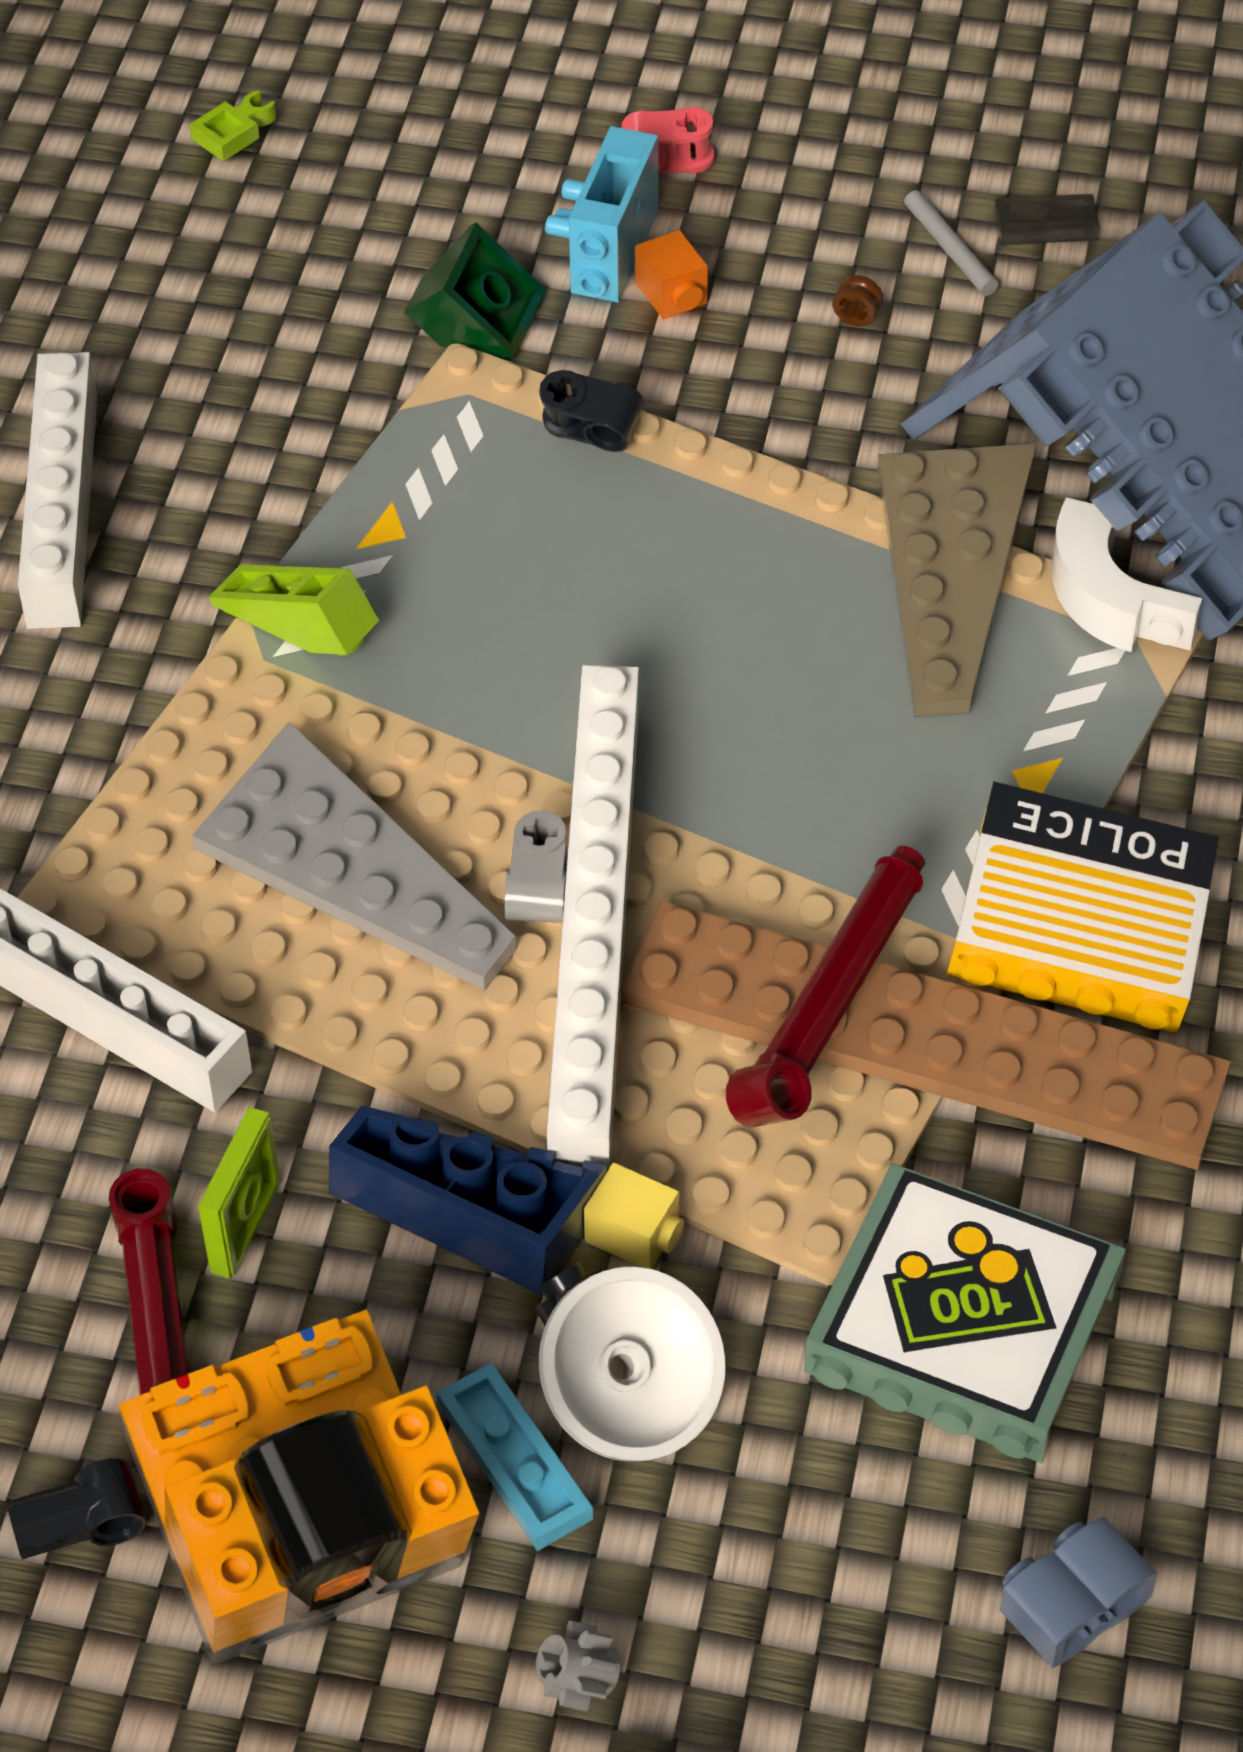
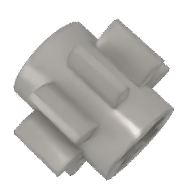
M568 1621L566 1636L551 1633L540 1646L536 1658L538 1679L542 1684L546 1685L543 1692L544 1695L559 1699L560 1706L588 1711L591 1696L605 1699L616 1686L620 1674L618 1653L614 1648L610 1647L613 1640L612 1636L598 1633L596 1626L575 1621Z

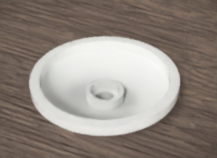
M621 1267L606 1270L586 1278L569 1290L558 1302L543 1331L539 1350V1374L543 1393L550 1410L562 1428L574 1440L603 1457L620 1461H646L678 1451L690 1443L706 1427L722 1395L725 1380V1354L720 1332L712 1315L692 1290L675 1278L653 1269ZM614 1357H619L626 1365V1374L622 1380L616 1378L611 1372L610 1364Z

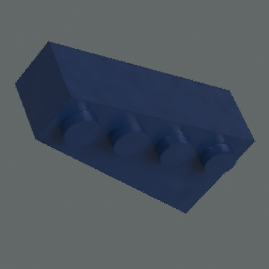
M361 1106L329 1145V1193L535 1293L543 1295L539 1285L559 1273L585 1237L584 1208L604 1178L607 1165L585 1160L583 1167L555 1161V1152L534 1147L530 1148L528 1154L494 1146L493 1137L471 1132L470 1136L456 1137L440 1133L439 1124Z

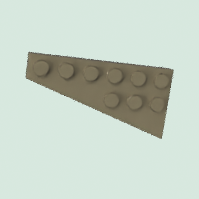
M1036 443L878 454V474L914 717L970 713L988 634L991 631L997 599L1000 596L1016 534L1020 510L1023 507L1030 471H1032L1035 460Z

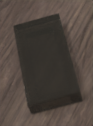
M1093 194L995 199L994 217L1000 245L1099 240L1100 224Z

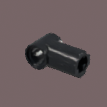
M109 1458L96 1461L82 1468L74 1477V1482L6 1502L22 1560L86 1540H90L93 1544L99 1546L122 1544L138 1536L146 1526V1519L131 1466L122 1459Z

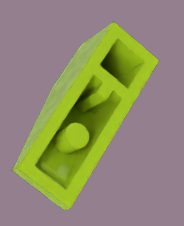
M240 564L208 597L214 607L309 653L334 654L338 656L348 655L363 644L364 637L379 622L351 569Z

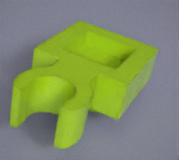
M253 91L243 98V102L237 107H233L225 101L189 124L191 140L224 162L259 139L258 127L267 126L276 119L275 101L272 100L265 106H262L260 91Z

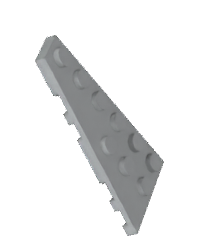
M290 722L286 724L192 835L195 850L484 991L516 951L515 935Z

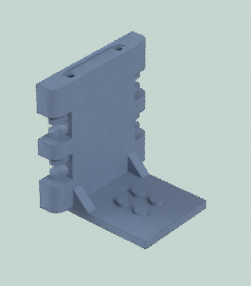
M1203 200L1172 224L1159 212L1024 308L900 425L914 440L990 387L994 388L1002 384L998 390L1045 446L1060 439L1073 428L1077 433L1066 443L1064 448L1071 457L1081 454L1088 447L1097 456L1098 459L1089 466L1086 472L1091 481L1096 483L1107 473L1110 472L1112 474L1090 500L1116 531H1120L1134 523L1143 514L1146 515L1139 525L1136 526L1134 532L1141 541L1151 538L1158 531L1166 539L1167 543L1158 550L1155 556L1163 567L1170 564L1178 556L1181 557L1182 560L1162 580L1161 585L1164 589L1202 598L1197 629L1209 641L1230 631L1243 617V312L1235 303L1243 295V285L1239 280L1234 281L1225 289L1220 285L1243 262V247L1206 201Z

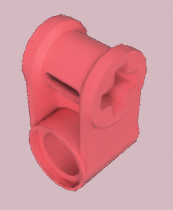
M687 107L680 110L637 111L626 116L622 121L621 128L658 135V174H695L709 169L714 163L715 151L709 143V135L713 131V119L711 114L704 109ZM690 121L694 124V132H689ZM692 148H694L696 152V158L694 160L691 159Z

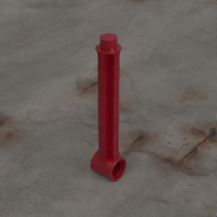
M904 845L897 846L890 856H883L877 860L874 867L875 871L766 1051L759 1055L754 1065L737 1069L729 1077L726 1085V1102L730 1113L741 1125L753 1128L790 1121L802 1117L808 1110L812 1100L809 1072L912 898L923 887L924 883L921 872L925 866V859L917 850Z
M136 1168L124 1172L112 1184L108 1199L118 1241L123 1249L139 1395L150 1392L152 1387L189 1374L172 1239L177 1231V1218L167 1180L159 1172L148 1168ZM144 1208H152L150 1211L144 1213H135L136 1211Z

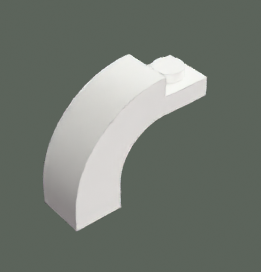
M1066 497L1057 520L1051 573L1055 593L1069 616L1092 636L1128 652H1132L1137 637L1163 645L1191 650L1197 632L1202 598L1148 585L1129 577L1117 567L1110 556L1116 530L1094 504Z

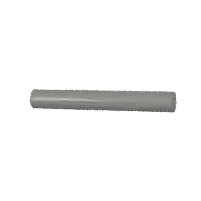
M918 190L911 191L904 199L906 207L983 296L993 294L998 288V281Z

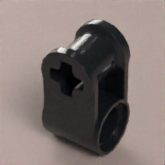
M558 370L550 373L543 379L539 389L541 402L545 406L543 408L542 420L545 429L550 434L558 438H567L591 444L610 452H620L627 448L644 404L643 396L629 385L580 375L570 370ZM567 384L571 386L572 395H568ZM557 414L561 415V424L557 421Z

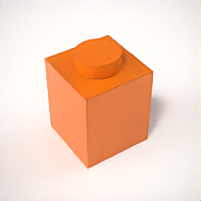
M680 229L635 245V283L663 320L707 304L708 266Z

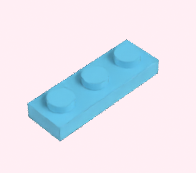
M492 1362L436 1392L439 1408L537 1551L593 1520L592 1505Z

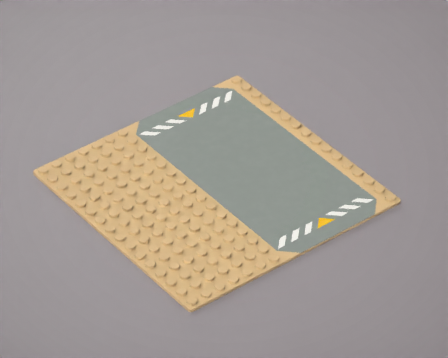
M456 343L448 346L277 565L351 569L379 619V622L364 637L363 644L354 652L344 656L309 653L236 617L17 898L241 1027L250 1034L479 1134L493 1137L495 1141L520 1152L528 1154L531 1147L547 1150V1126L563 923L506 920L505 887L507 871L511 866L514 829L517 822L524 815L532 811L544 810L553 812L562 819L566 827L565 851L568 857L582 665L639 667V718L622 986L661 900L829 947L875 871L874 867L877 860L883 856H890L897 846L904 845L917 850L925 859V866L921 872L924 884L921 891L912 898L876 961L1001 996L1004 992L1002 989L986 985H973L966 980L946 976L956 941L979 843V833L993 781L1107 809L1204 637L1202 633L1197 629L1191 650L1163 645L1140 637L1136 638L1132 652L1109 645L1081 628L1065 611L1054 590L1051 573L1052 560L1012 546L1000 596H998L991 631L988 634L970 713L914 717L881 497L641 410L627 448L620 452L605 451L591 444L567 438H558L545 429L542 420L543 408L545 406L541 402L539 389L541 382L547 375ZM567 384L568 395H572L571 386ZM557 414L559 424H561V415ZM288 722L298 729L515 935L516 951L485 991L194 849L192 835ZM621 1003L611 1165L614 1162L679 1191V1218L683 1219L685 1224L820 1283L833 1285L891 1163L905 1167L944 1097L816 1060L808 1074L812 1087V1100L808 1110L802 1117L753 1128L743 1126L734 1119L728 1109L726 1085L729 1077L737 1069L754 1065L759 1055L763 1054L768 1046Z

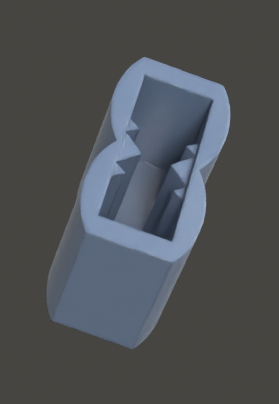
M1105 1517L1098 1518L1087 1525H1084L1082 1522L1071 1525L1055 1541L1053 1545L1054 1552L1036 1561L1032 1557L1023 1559L1007 1573L1003 1580L1004 1587L1000 1611L1052 1668L1063 1664L1077 1655L1103 1631L1121 1623L1152 1597L1157 1572Z

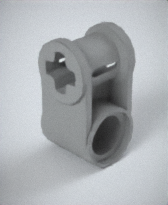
M544 810L532 811L524 815L516 824L511 866L507 871L506 920L563 923L568 861L567 852L565 851L567 835L565 823L553 812Z

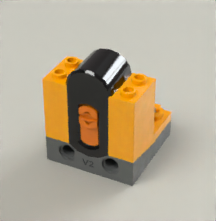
M367 1309L340 1320L334 1318L276 1340L275 1344L216 1367L210 1365L152 1387L148 1393L119 1403L120 1424L212 1666L460 1567L479 1516V1511L428 1386L426 1385L401 1395Z

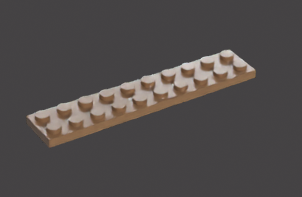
M661 900L621 988V1003L769 1046L828 947ZM875 961L817 1059L832 1065L1195 1170L1199 1168L1231 1061L878 961Z

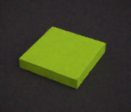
M248 1107L198 1205L210 1273L228 1279L235 1275L280 1184L269 1112Z

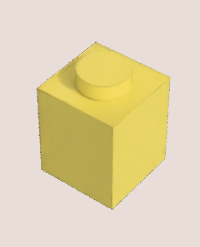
M614 1162L584 1208L585 1242L642 1268L652 1269L662 1251L668 1254L671 1253L677 1245L684 1227V1220L679 1218V1191Z

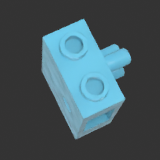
M610 126L585 182L567 179L563 183V198L576 201L573 209L559 208L555 215H550L546 220L545 231L548 235L569 239L571 293L619 303L635 266V245L646 241L658 213V135Z

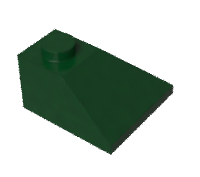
M476 222L467 228L421 278L404 313L439 346L448 348V346L458 343L508 361L515 357L546 289Z

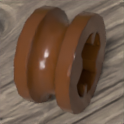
M851 275L841 283L838 292L833 298L832 307L835 314L847 324L866 326L873 321L883 303V293L881 288L868 277Z

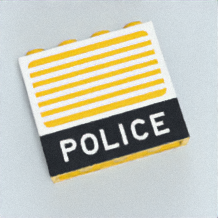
M993 781L983 816L976 856L946 976L966 980L973 985H986L1022 994L1032 1000H1045L1081 1009L1092 1015H1105L1137 1023L1148 1029H1161L1177 1033L1190 1000L1219 837Z

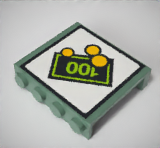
M891 1163L806 1339L804 1372L813 1375L820 1383L833 1389L846 1388L870 1397L878 1405L889 1411H906L930 1420L939 1429L949 1434H966L990 1443L998 1451L1009 1457L1020 1459L1026 1457L1043 1463L1046 1456L1050 1429L1106 1299L1112 1301L1120 1283L1126 1248Z

